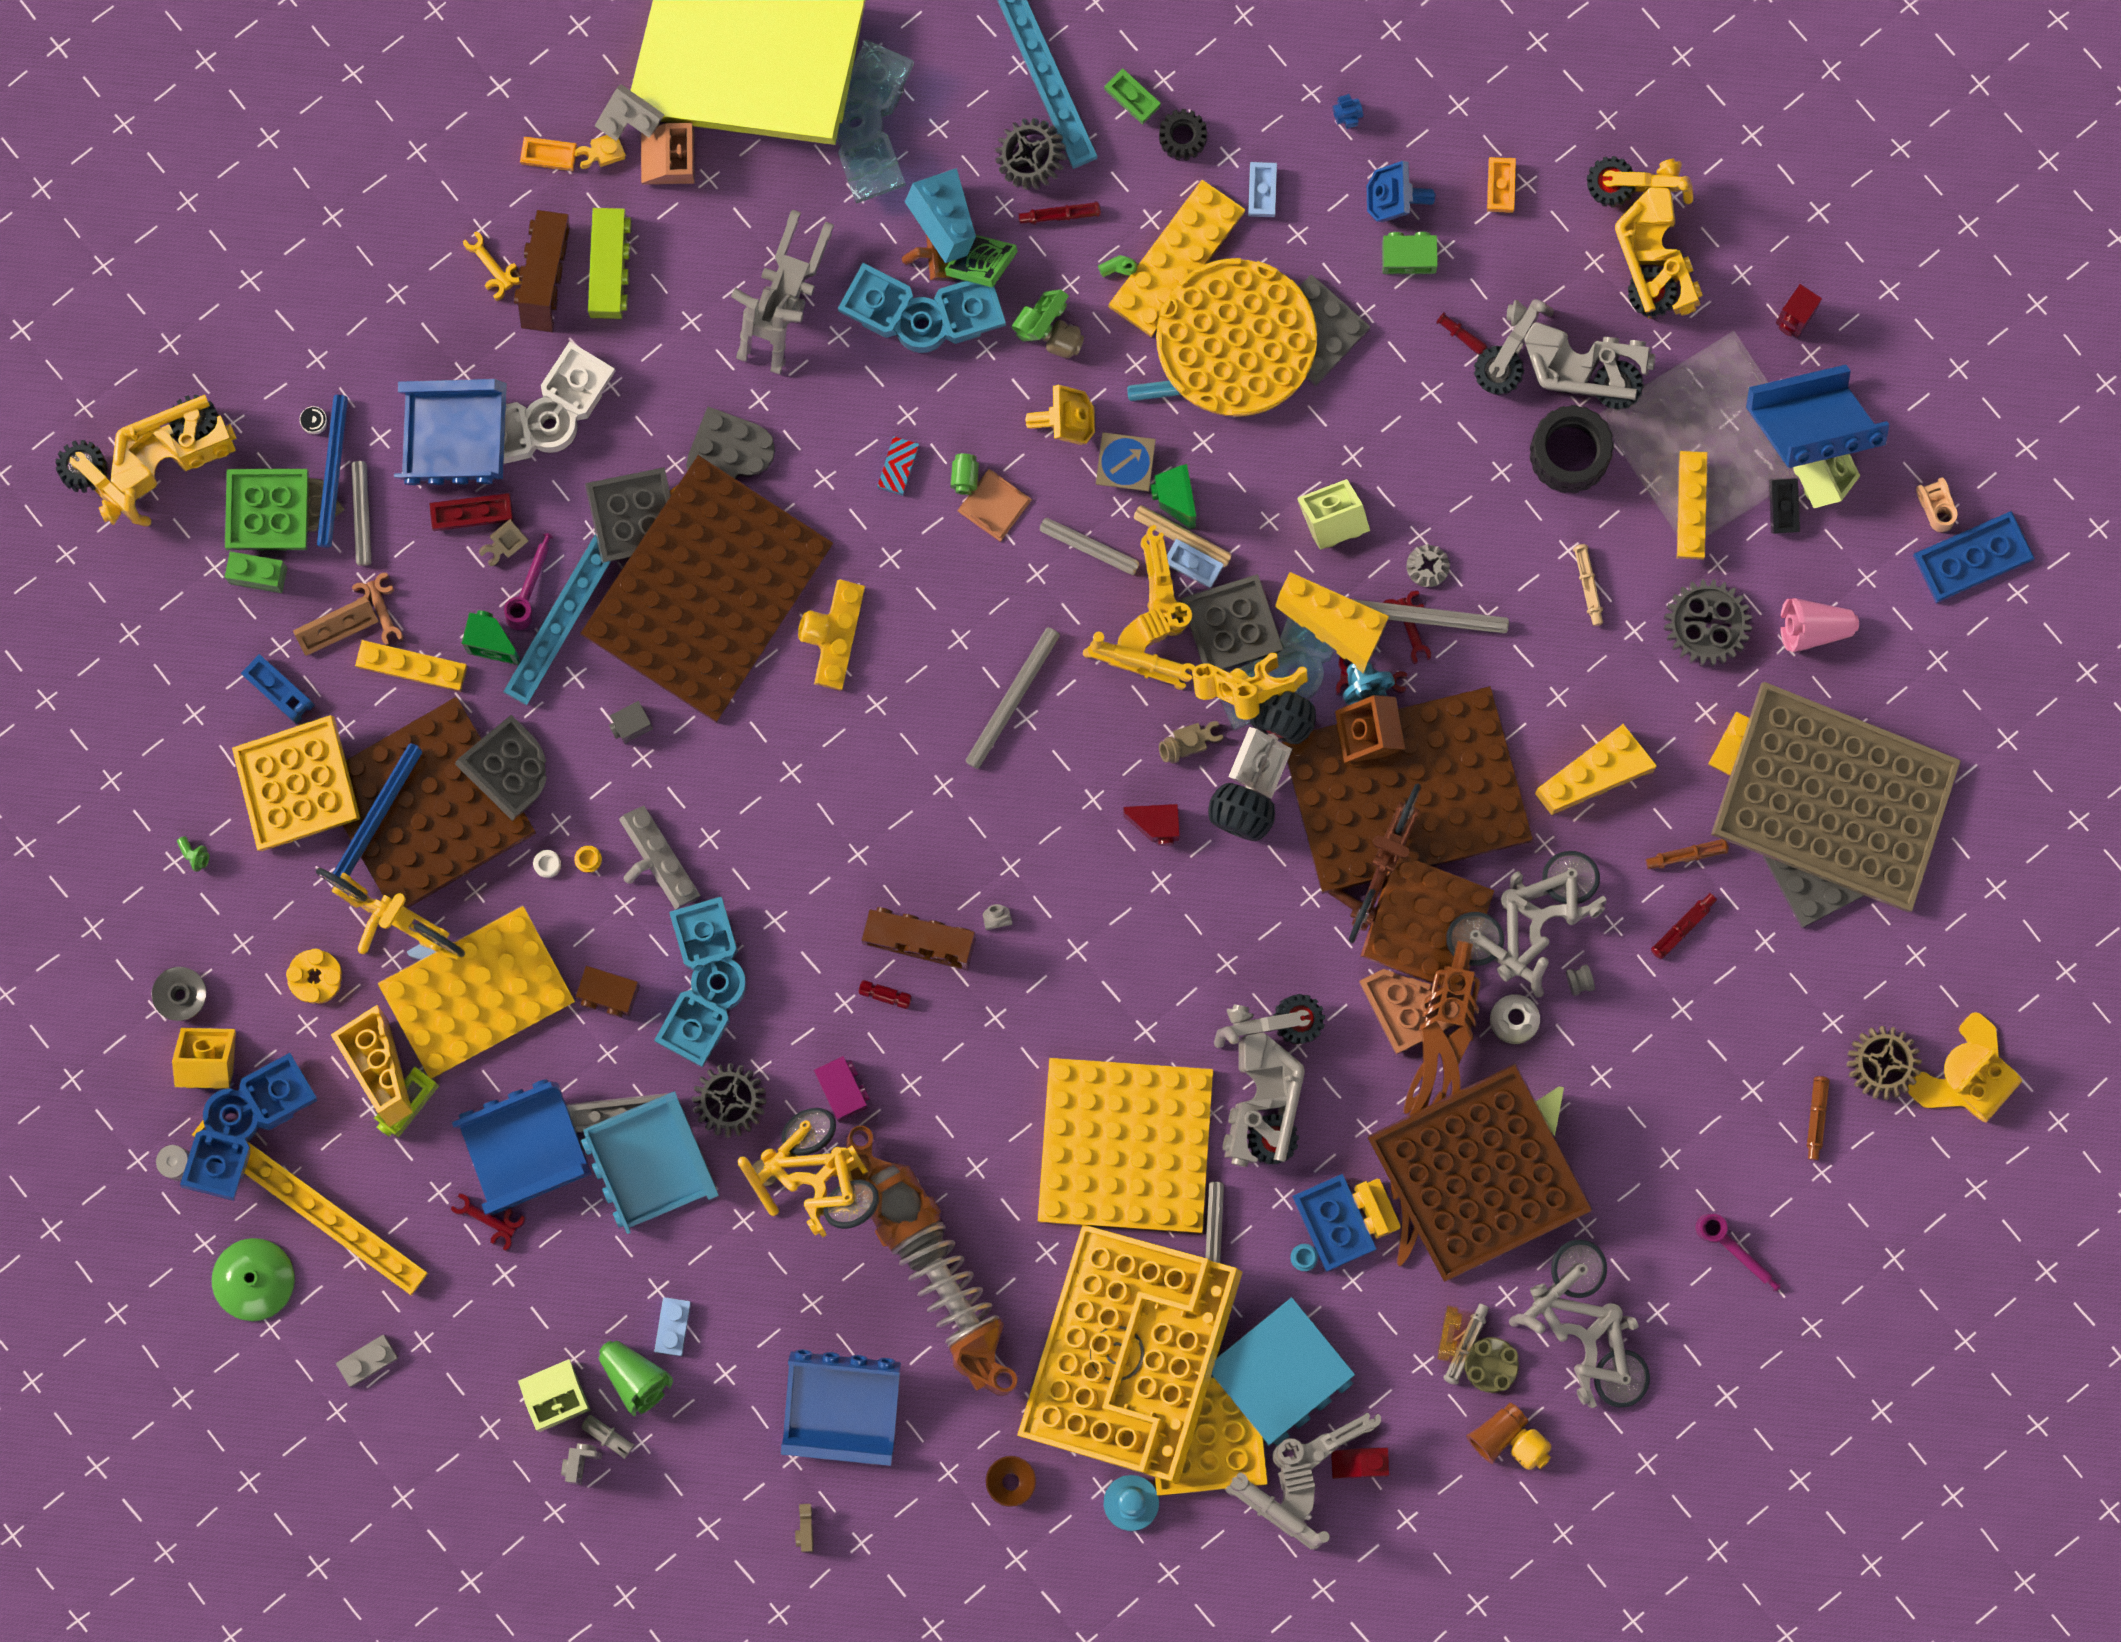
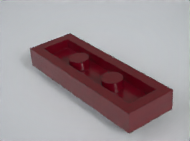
M510 493L429 503L433 531L504 523L509 519L513 521Z

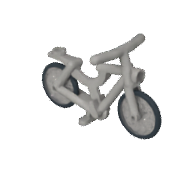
M1564 851L1554 855L1543 869L1542 881L1525 887L1523 885V875L1520 871L1515 872L1511 876L1510 889L1506 890L1501 898L1502 906L1507 909L1508 952L1503 949L1504 933L1500 924L1488 914L1468 912L1457 917L1448 928L1446 941L1450 953L1454 956L1457 941L1472 943L1470 966H1482L1494 960L1501 965L1497 968V971L1505 982L1516 975L1522 976L1531 983L1534 995L1538 998L1544 995L1542 979L1549 964L1546 957L1539 958L1533 971L1527 967L1549 944V939L1546 936L1541 937L1540 930L1542 925L1553 917H1563L1569 925H1574L1588 915L1591 918H1595L1605 910L1603 905L1606 904L1607 899L1604 896L1588 906L1578 907V904L1589 900L1596 893L1600 884V873L1597 865L1589 856L1581 852ZM1549 894L1553 899L1564 904L1548 906L1541 910L1529 901ZM1518 912L1532 920L1530 925V943L1532 946L1520 957Z
M1587 1240L1569 1241L1562 1245L1553 1257L1551 1274L1554 1283L1548 1289L1545 1283L1532 1287L1530 1292L1535 1302L1524 1314L1520 1313L1512 1316L1509 1319V1324L1512 1327L1519 1325L1528 1326L1536 1333L1542 1334L1546 1330L1545 1325L1535 1319L1541 1313L1559 1341H1566L1569 1334L1578 1337L1584 1344L1586 1352L1584 1361L1574 1367L1581 1388L1577 1389V1395L1583 1405L1588 1404L1590 1408L1597 1406L1590 1389V1378H1594L1596 1391L1604 1402L1618 1408L1630 1407L1644 1397L1650 1383V1373L1644 1359L1634 1351L1624 1349L1621 1330L1625 1328L1637 1329L1639 1327L1638 1323L1633 1317L1623 1316L1621 1308L1613 1303H1608L1601 1307L1559 1298L1562 1294L1573 1298L1591 1296L1602 1287L1607 1276V1261L1597 1245ZM1552 1308L1599 1318L1586 1330L1580 1325L1567 1322L1560 1323ZM1607 1330L1610 1352L1599 1361L1596 1367L1597 1346L1595 1341Z

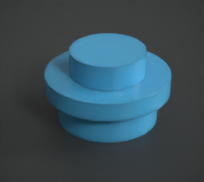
M1309 1244L1297 1245L1291 1252V1263L1299 1271H1309L1317 1264V1251Z

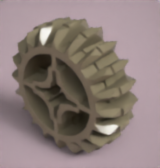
M1885 1026L1879 1027V1035H1877L1874 1028L1868 1030L1869 1037L1861 1033L1859 1038L1862 1043L1858 1041H1853L1852 1043L1853 1048L1857 1051L1850 1050L1847 1054L1855 1060L1848 1061L1846 1066L1856 1069L1849 1073V1077H1859L1854 1086L1859 1087L1863 1083L1866 1086L1862 1091L1864 1095L1870 1089L1874 1090L1872 1094L1873 1099H1877L1879 1093L1882 1092L1883 1100H1888L1890 1096L1889 1091H1891L1894 1098H1898L1900 1096L1899 1089L1904 1093L1909 1091L1906 1083L1910 1085L1916 1084L1917 1081L1911 1075L1918 1076L1921 1073L1919 1069L1913 1067L1922 1063L1921 1059L1913 1058L1914 1055L1920 1052L1919 1049L1910 1050L1909 1048L1914 1043V1040L1909 1039L1905 1043L1902 1040L1906 1035L1904 1031L1898 1037L1894 1036L1896 1032L1895 1027L1890 1028L1889 1034H1886ZM1876 1042H1885L1881 1053H1864L1869 1045ZM1893 1045L1902 1052L1905 1064H1902V1061L1894 1057ZM1886 1054L1887 1062H1890V1065L1882 1072L1881 1064H1878V1061ZM1862 1061L1874 1069L1875 1081L1866 1074ZM1887 1073H1904L1898 1082L1883 1084Z

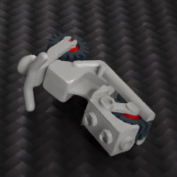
M1296 994L1280 1001L1281 1003L1276 1006V1013L1273 1016L1250 1020L1254 1015L1249 1013L1250 1008L1234 1004L1233 1009H1227V1014L1233 1026L1217 1030L1214 1040L1215 1047L1222 1048L1226 1038L1231 1044L1239 1042V1070L1242 1073L1248 1074L1257 1087V1092L1251 1100L1236 1104L1235 1108L1232 1107L1229 1114L1228 1122L1232 1125L1230 1134H1226L1224 1138L1223 1150L1226 1151L1224 1157L1232 1159L1231 1164L1247 1167L1248 1163H1256L1257 1161L1269 1165L1279 1164L1295 1154L1293 1153L1294 1150L1298 1148L1296 1143L1299 1140V1135H1296L1295 1131H1297V1128L1293 1124L1305 1069L1296 1058L1263 1032L1278 1030V1036H1282L1286 1042H1292L1291 1044L1311 1042L1315 1037H1318L1321 1034L1320 1030L1324 1029L1325 1026L1323 1024L1325 1015H1322L1324 1009L1317 1004L1318 1001L1316 999H1311L1309 995ZM1278 1108L1277 1115L1261 1116L1258 1112L1260 1110Z

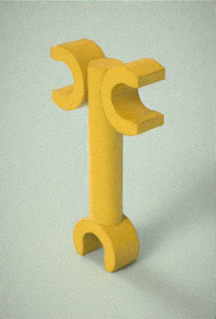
M476 231L474 235L478 239L477 244L470 245L464 240V247L467 251L476 253L496 278L486 282L485 287L487 290L494 286L499 287V291L493 297L496 301L501 300L506 290H509L513 285H520L522 283L519 281V277L514 278L511 276L512 272L517 269L515 263L510 264L504 273L483 246L482 235Z

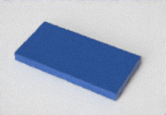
M2012 511L1916 552L1913 555L1935 603L1948 599L2035 559Z

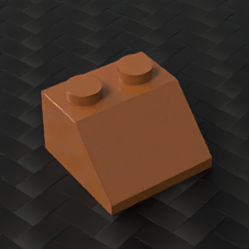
M1373 695L1335 711L1344 763L1386 757L1405 750L1396 697Z

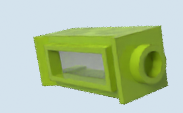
M415 1066L404 1080L413 1113L391 1127H388L379 1114L374 1117L379 1122L376 1128L388 1137L393 1133L399 1138L439 1087L436 1082Z

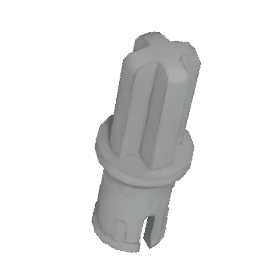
M589 1415L582 1424V1429L602 1442V1447L606 1445L622 1456L623 1459L627 1457L635 1445L616 1433V1428H609L592 1415Z

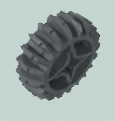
M1024 118L1021 122L1022 126L1013 122L1012 127L1014 130L1012 132L1009 129H1004L1007 137L1006 139L998 138L1003 147L995 148V151L1001 155L995 160L997 164L1001 165L999 172L1006 174L1005 180L1008 182L1013 181L1015 187L1018 188L1022 185L1025 190H1029L1032 184L1035 189H1039L1041 181L1044 185H1049L1048 177L1051 176L1053 179H1057L1058 176L1054 173L1056 169L1063 170L1064 167L1059 161L1066 160V156L1060 152L1066 149V145L1060 143L1063 140V136L1056 134L1057 128L1054 126L1049 127L1047 121L1043 120L1039 123L1037 118H1033L1031 123H1029ZM1036 134L1042 135L1046 139L1031 142L1026 136ZM1019 143V150L1013 155L1014 148ZM1028 147L1033 150V152H1032L1033 157H1032V158H1033L1034 161H1032L1030 158H1028V157L1030 156ZM1049 153L1048 159L1043 165V157ZM1031 165L1035 170L1033 173H1020L1016 171L1018 167L1021 166L1023 168Z
M729 1063L727 1066L728 1072H724L722 1065H717L719 1072L717 1075L711 1069L707 1070L711 1079L707 1080L701 1076L699 1080L705 1085L704 1088L694 1087V1090L700 1093L701 1096L692 1097L694 1103H701L700 1106L693 1108L694 1113H704L699 1116V1123L709 1120L705 1129L709 1131L715 1125L716 1136H719L722 1129H725V1136L727 1138L731 1137V1129H735L738 1137L741 1136L740 1127L742 1126L745 1127L746 1131L750 1132L752 1129L748 1122L751 1120L754 1124L758 1125L760 1121L754 1116L755 1113L759 1115H764L765 1113L758 1105L767 1103L766 1099L758 1098L759 1095L765 1093V1089H755L761 1083V1080L756 1078L750 1081L754 1074L751 1070L742 1075L744 1072V1066L739 1065L737 1072H733L734 1067L732 1063ZM733 1079L726 1090H711L718 1082ZM740 1082H743L750 1089L752 1096L751 1104L739 1098ZM733 1092V1098L738 1104L730 1103L729 1107L725 1108L724 1105L726 1103L721 1098H728ZM707 1098L720 1103L718 1120L709 1113ZM733 1111H748L741 1119L726 1122Z

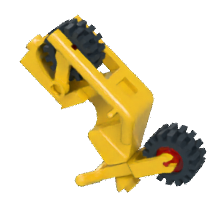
M1606 156L1600 162L1597 160L1595 166L1590 167V173L1587 175L1588 190L1597 203H1601L1605 207L1610 205L1611 208L1616 207L1617 204L1621 206L1625 204L1624 201H1629L1632 198V193L1645 192L1615 224V231L1632 275L1630 286L1628 285V297L1632 307H1634L1636 312L1643 314L1648 319L1657 318L1658 315L1664 316L1666 315L1665 312L1671 311L1672 308L1675 315L1681 313L1684 316L1697 310L1696 307L1700 306L1698 298L1702 297L1703 294L1698 281L1692 283L1689 273L1694 271L1688 256L1683 258L1680 250L1665 249L1662 245L1665 231L1676 223L1671 192L1682 190L1685 204H1691L1694 200L1691 179L1688 176L1679 177L1682 162H1675L1674 158L1665 160L1659 164L1660 168L1656 171L1658 175H1651V173L1634 172L1630 164H1627L1622 158L1617 159L1616 156L1608 158ZM1640 265H1657V267H1653V269L1647 267L1642 271ZM1658 266H1664V269L1659 270ZM1680 281L1681 294L1676 302V295L1678 294L1675 282Z

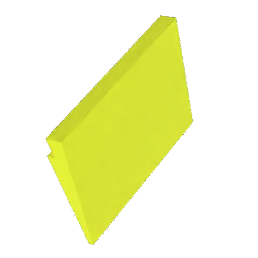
M653 0L631 91L664 114L661 122L692 123L696 127L836 145L839 124L843 121L866 0Z

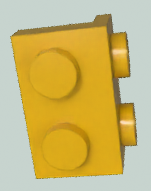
M1375 1179L1368 1183L1365 1181L1356 1185L1354 1188L1355 1193L1352 1195L1358 1209L1362 1208L1365 1213L1366 1219H1364V1223L1369 1234H1374L1375 1238L1378 1239L1401 1228L1380 1179Z

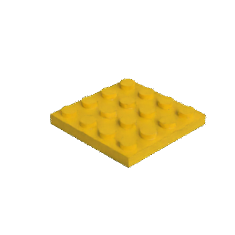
M330 715L232 748L258 851L262 852L360 820L334 716Z
M1210 1378L1179 1483L1175 1484L1155 1478L1157 1496L1226 1489L1238 1473L1245 1474L1248 1481L1255 1486L1267 1485L1263 1438L1215 1378Z

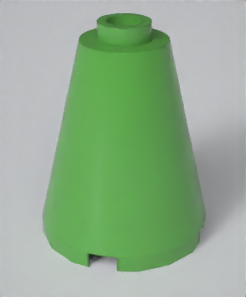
M608 1341L601 1347L599 1361L632 1416H636L637 1411L642 1415L653 1408L665 1396L662 1392L667 1385L669 1388L672 1386L673 1378L668 1372L620 1341Z

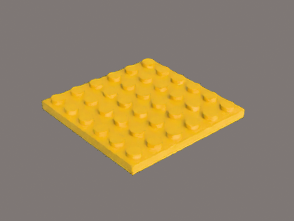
M1049 1058L1038 1222L1202 1234L1213 1069Z

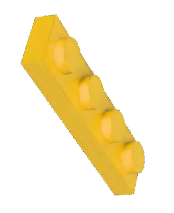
M1680 451L1677 559L1704 560L1707 452Z
M364 640L361 641L355 664L356 668L458 692H461L467 670V665Z

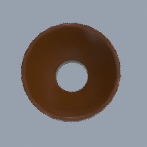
M1005 1456L996 1460L989 1467L985 1479L990 1497L996 1503L1007 1507H1015L1025 1503L1032 1496L1036 1486V1476L1031 1465L1024 1459L1016 1456ZM1007 1474H1015L1019 1478L1020 1483L1015 1490L1010 1491L1004 1488L1002 1481Z

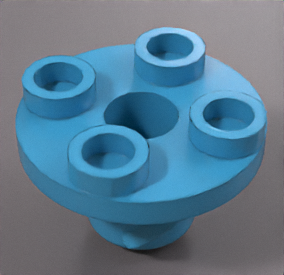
M1370 661L1364 673L1359 671L1356 665L1352 663L1347 668L1348 684L1350 687L1343 693V698L1347 705H1351L1373 695L1387 696L1385 691L1395 684V679L1391 672L1375 670Z
M1136 1475L1122 1476L1113 1481L1106 1490L1104 1496L1106 1516L1113 1525L1122 1530L1137 1531L1143 1529L1154 1520L1158 1512L1159 1498L1157 1491L1143 1477Z

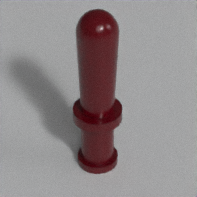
M1445 312L1436 321L1437 324H1441L1451 332L1450 336L1454 337L1455 335L1477 355L1482 354L1483 350L1488 348L1484 342L1462 328L1460 322L1457 324L1446 316Z

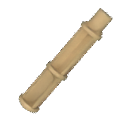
M1579 544L1573 548V552L1576 555L1580 572L1579 580L1582 581L1587 602V614L1591 616L1593 626H1599L1603 624L1601 615L1603 607H1600L1594 581L1595 573L1592 572L1587 550L1589 547L1586 544Z

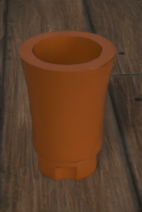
M1510 1402L1504 1409L1501 1408L1480 1427L1467 1434L1466 1438L1487 1462L1493 1464L1500 1453L1522 1431V1428L1529 1421L1523 1412Z

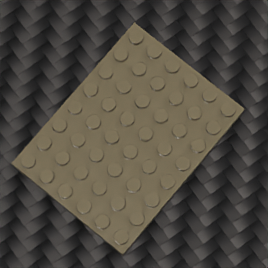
M1763 682L1760 685L1711 835L1905 912H1912L1961 760Z

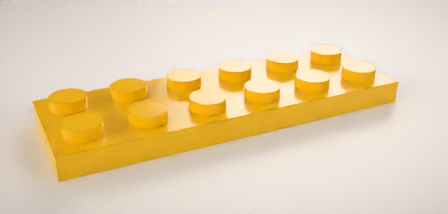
M1201 180L1138 264L1137 271L1129 276L1108 304V307L1152 337L1157 331L1159 315L1167 296L1170 295L1172 290L1178 285V282L1187 274L1208 263L1243 216L1245 209L1204 180Z

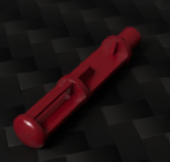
M1095 201V203L1066 205L1038 210L1031 209L1026 213H1018L1019 223L1036 225L1037 222L1070 221V219L1099 217L1101 207L1099 202Z
M1709 893L1703 900H1698L1651 947L1653 955L1658 959H1663L1710 912V907L1717 901L1716 897Z

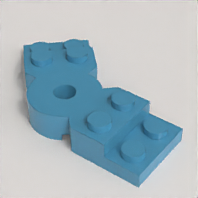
M862 263L838 307V312L862 323L863 327L885 338L897 335L900 343L905 348L917 353L931 352L941 346L945 339L957 344L980 337L981 333L1006 326L994 286L992 288L964 281L939 289L934 300L926 297L913 298L910 286L865 263ZM921 319L929 323L925 329H918L914 324Z
M722 896L669 912L683 962L687 968L693 970L691 978L692 990L680 993L654 1040L661 1046L702 1068L730 1022L727 1010L734 1008L741 1002L747 986L742 968L733 960L738 949ZM723 977L726 979V985L720 990H715L711 987L713 979Z

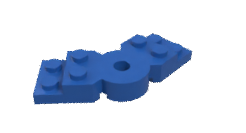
M291 1053L242 1078L239 1091L228 1088L214 1093L207 1100L203 1109L205 1130H201L195 1135L180 1183L181 1188L234 1201L250 1157V1147L247 1142L254 1137L258 1128L271 1130L293 1118L294 1113L317 1101L316 1095ZM230 1113L239 1116L234 1122H227L224 1120V1117Z

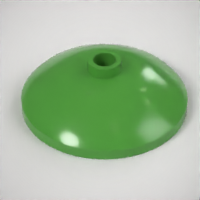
M257 1238L238 1241L225 1249L217 1259L212 1273V1289L219 1305L230 1315L246 1321H260L277 1314L289 1301L295 1284L293 1265L287 1254L276 1244ZM249 1273H253L255 1276L252 1283L246 1282V1276Z

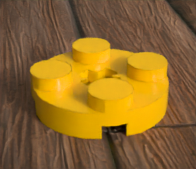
M320 949L306 950L298 954L290 963L286 972L288 986L291 992L302 1002L311 1004L328 1002L340 990L342 980L341 966L328 952L321 951ZM312 970L314 972L316 970L321 971L319 975L321 981L317 984L314 981L312 984L308 982L309 973Z

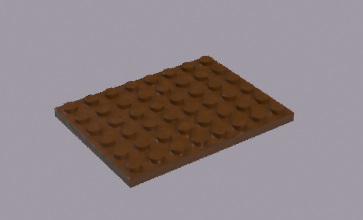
M698 455L580 635L717 723L832 547L833 542Z
M1491 686L1398 709L1405 750L1386 757L1344 763L1337 724L1313 730L1308 738L1299 744L1281 741L1282 744L1292 749L1287 765L1322 894L1372 881L1377 868L1372 863L1379 848L1373 845V839L1375 836H1385L1399 802L1406 805L1415 784H1420L1421 790L1413 809L1417 808L1420 811L1406 844V847L1409 849L1408 857L1433 867L1533 841Z

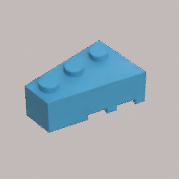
M957 168L914 182L905 203L944 262L948 263L967 256L976 235Z

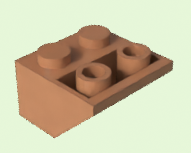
M692 123L662 124L656 128L650 138L641 133L642 185L695 184V132Z

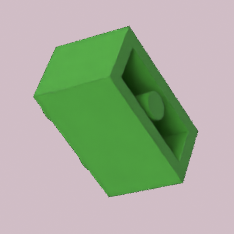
M1391 232L1388 236H1383L1382 274H1436L1437 235H1431L1429 232H1417L1415 236H1404L1402 232Z
M230 551L224 578L231 585L282 593L287 566L282 560Z

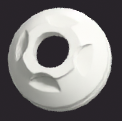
M1512 994L1501 998L1494 1005L1490 1015V1024L1493 1032L1499 1039L1510 1044H1520L1530 1040L1539 1028L1540 1015L1536 1005L1529 998ZM1514 1009L1522 1011L1524 1014L1523 1023L1520 1025L1512 1024L1508 1019L1510 1011Z

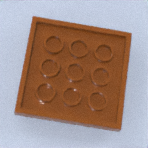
M1399 857L1393 873L1387 872L1374 912L1375 918L1370 925L1360 957L1433 984L1435 973L1438 970H1444L1445 966L1452 967L1454 956L1450 953L1446 941L1449 926L1457 917L1468 912L1487 914L1494 890L1409 857ZM1469 918L1460 922L1453 930L1451 936L1454 948L1456 949L1457 941L1470 943V933L1473 930L1481 932L1485 920ZM1472 948L1470 958L1471 960L1473 959L1476 948ZM1440 975L1438 986L1440 987L1443 975ZM1454 975L1450 980V985L1453 990H1460L1464 985V980L1460 975Z

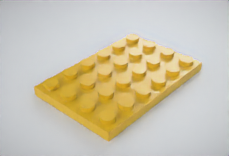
M524 906L455 941L454 943L465 951V955L458 960L446 958L441 951L434 952L378 982L382 993L429 1078H434L575 1002Z

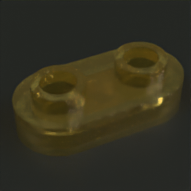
M1450 1305L1446 1307L1437 1353L1438 1360L1448 1361L1449 1356L1455 1357L1457 1341L1453 1340L1455 1329L1460 1330L1462 1313H1458V1307Z

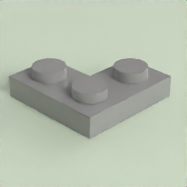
M620 84L596 122L595 127L617 141L629 123L650 138L664 117V114Z

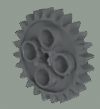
M1702 579L1699 587L1692 581L1689 585L1690 591L1685 587H1681L1680 593L1682 597L1674 594L1672 599L1676 604L1668 603L1667 609L1672 613L1665 614L1664 619L1671 623L1666 624L1664 630L1672 631V633L1666 639L1667 641L1675 640L1676 643L1673 645L1672 650L1681 648L1680 658L1687 654L1690 655L1689 663L1691 664L1696 658L1699 659L1700 666L1702 667L1706 660H1709L1712 667H1714L1716 659L1725 664L1726 655L1734 659L1736 656L1734 649L1738 651L1743 650L1744 647L1739 641L1748 642L1749 637L1744 634V632L1752 630V626L1745 624L1752 619L1751 615H1744L1749 605L1741 606L1740 603L1744 596L1735 598L1733 595L1736 588H1732L1729 592L1726 591V582L1719 588L1716 587L1715 579L1712 580L1710 586H1707L1705 580ZM1692 602L1701 604L1703 612H1692L1689 604ZM1719 606L1726 607L1730 612V616H1719L1716 608ZM1684 618H1689L1694 621L1685 622ZM1705 618H1710V623H1712L1710 628L1706 627ZM1726 623H1727V624H1731L1732 627H1731V628H1727L1726 626L1719 625V624H1726ZM1689 628L1696 629L1699 633V638L1695 640L1690 639L1686 635V630ZM1716 632L1723 633L1726 637V642L1722 644L1715 642L1713 634Z

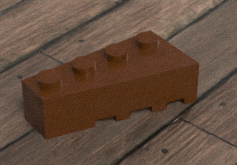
M537 210L535 220H530L529 235H531L530 243L526 242L524 248V258H527L525 266L521 265L519 272V281L522 282L521 288H516L514 304L518 305L521 328L553 333L554 322L551 310H557L558 286H555V284L561 285L563 264L560 263V260L565 261L570 231L569 214Z
M877 907L876 910H869L861 940L863 945L968 971L976 941L974 931L962 927L946 926L938 921L930 920L927 922L919 920V917L910 914H903V916L892 914V910Z

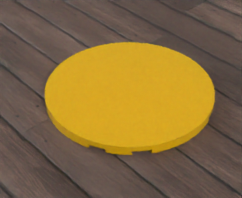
M1241 258L1223 259L1207 263L1190 272L1178 282V285L1167 296L1157 324V351L1161 366L1168 380L1189 402L1214 414L1234 417L1249 416L1278 406L1293 395L1301 386L1314 361L1317 345V327L1312 308L1306 296L1292 279L1290 280L1286 275L1279 272L1278 269L1260 261L1241 260Z

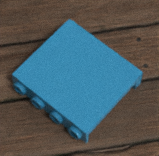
M675 1091L583 1129L585 1138L581 1142L587 1155L593 1154L596 1163L592 1164L597 1179L603 1178L606 1187L602 1188L608 1204L614 1203L617 1210L613 1212L615 1221L619 1228L624 1226L627 1234L631 1233L630 1227L707 1195L708 1200L719 1196Z
M1291 1297L1221 1354L1215 1361L1211 1376L1215 1378L1263 1437L1266 1444L1270 1446L1274 1443L1278 1446L1289 1437L1287 1433L1289 1429L1294 1425L1299 1429L1311 1419L1308 1415L1315 1408L1321 1411L1332 1402L1330 1396L1338 1390L1342 1394L1354 1383L1351 1379L1355 1374Z

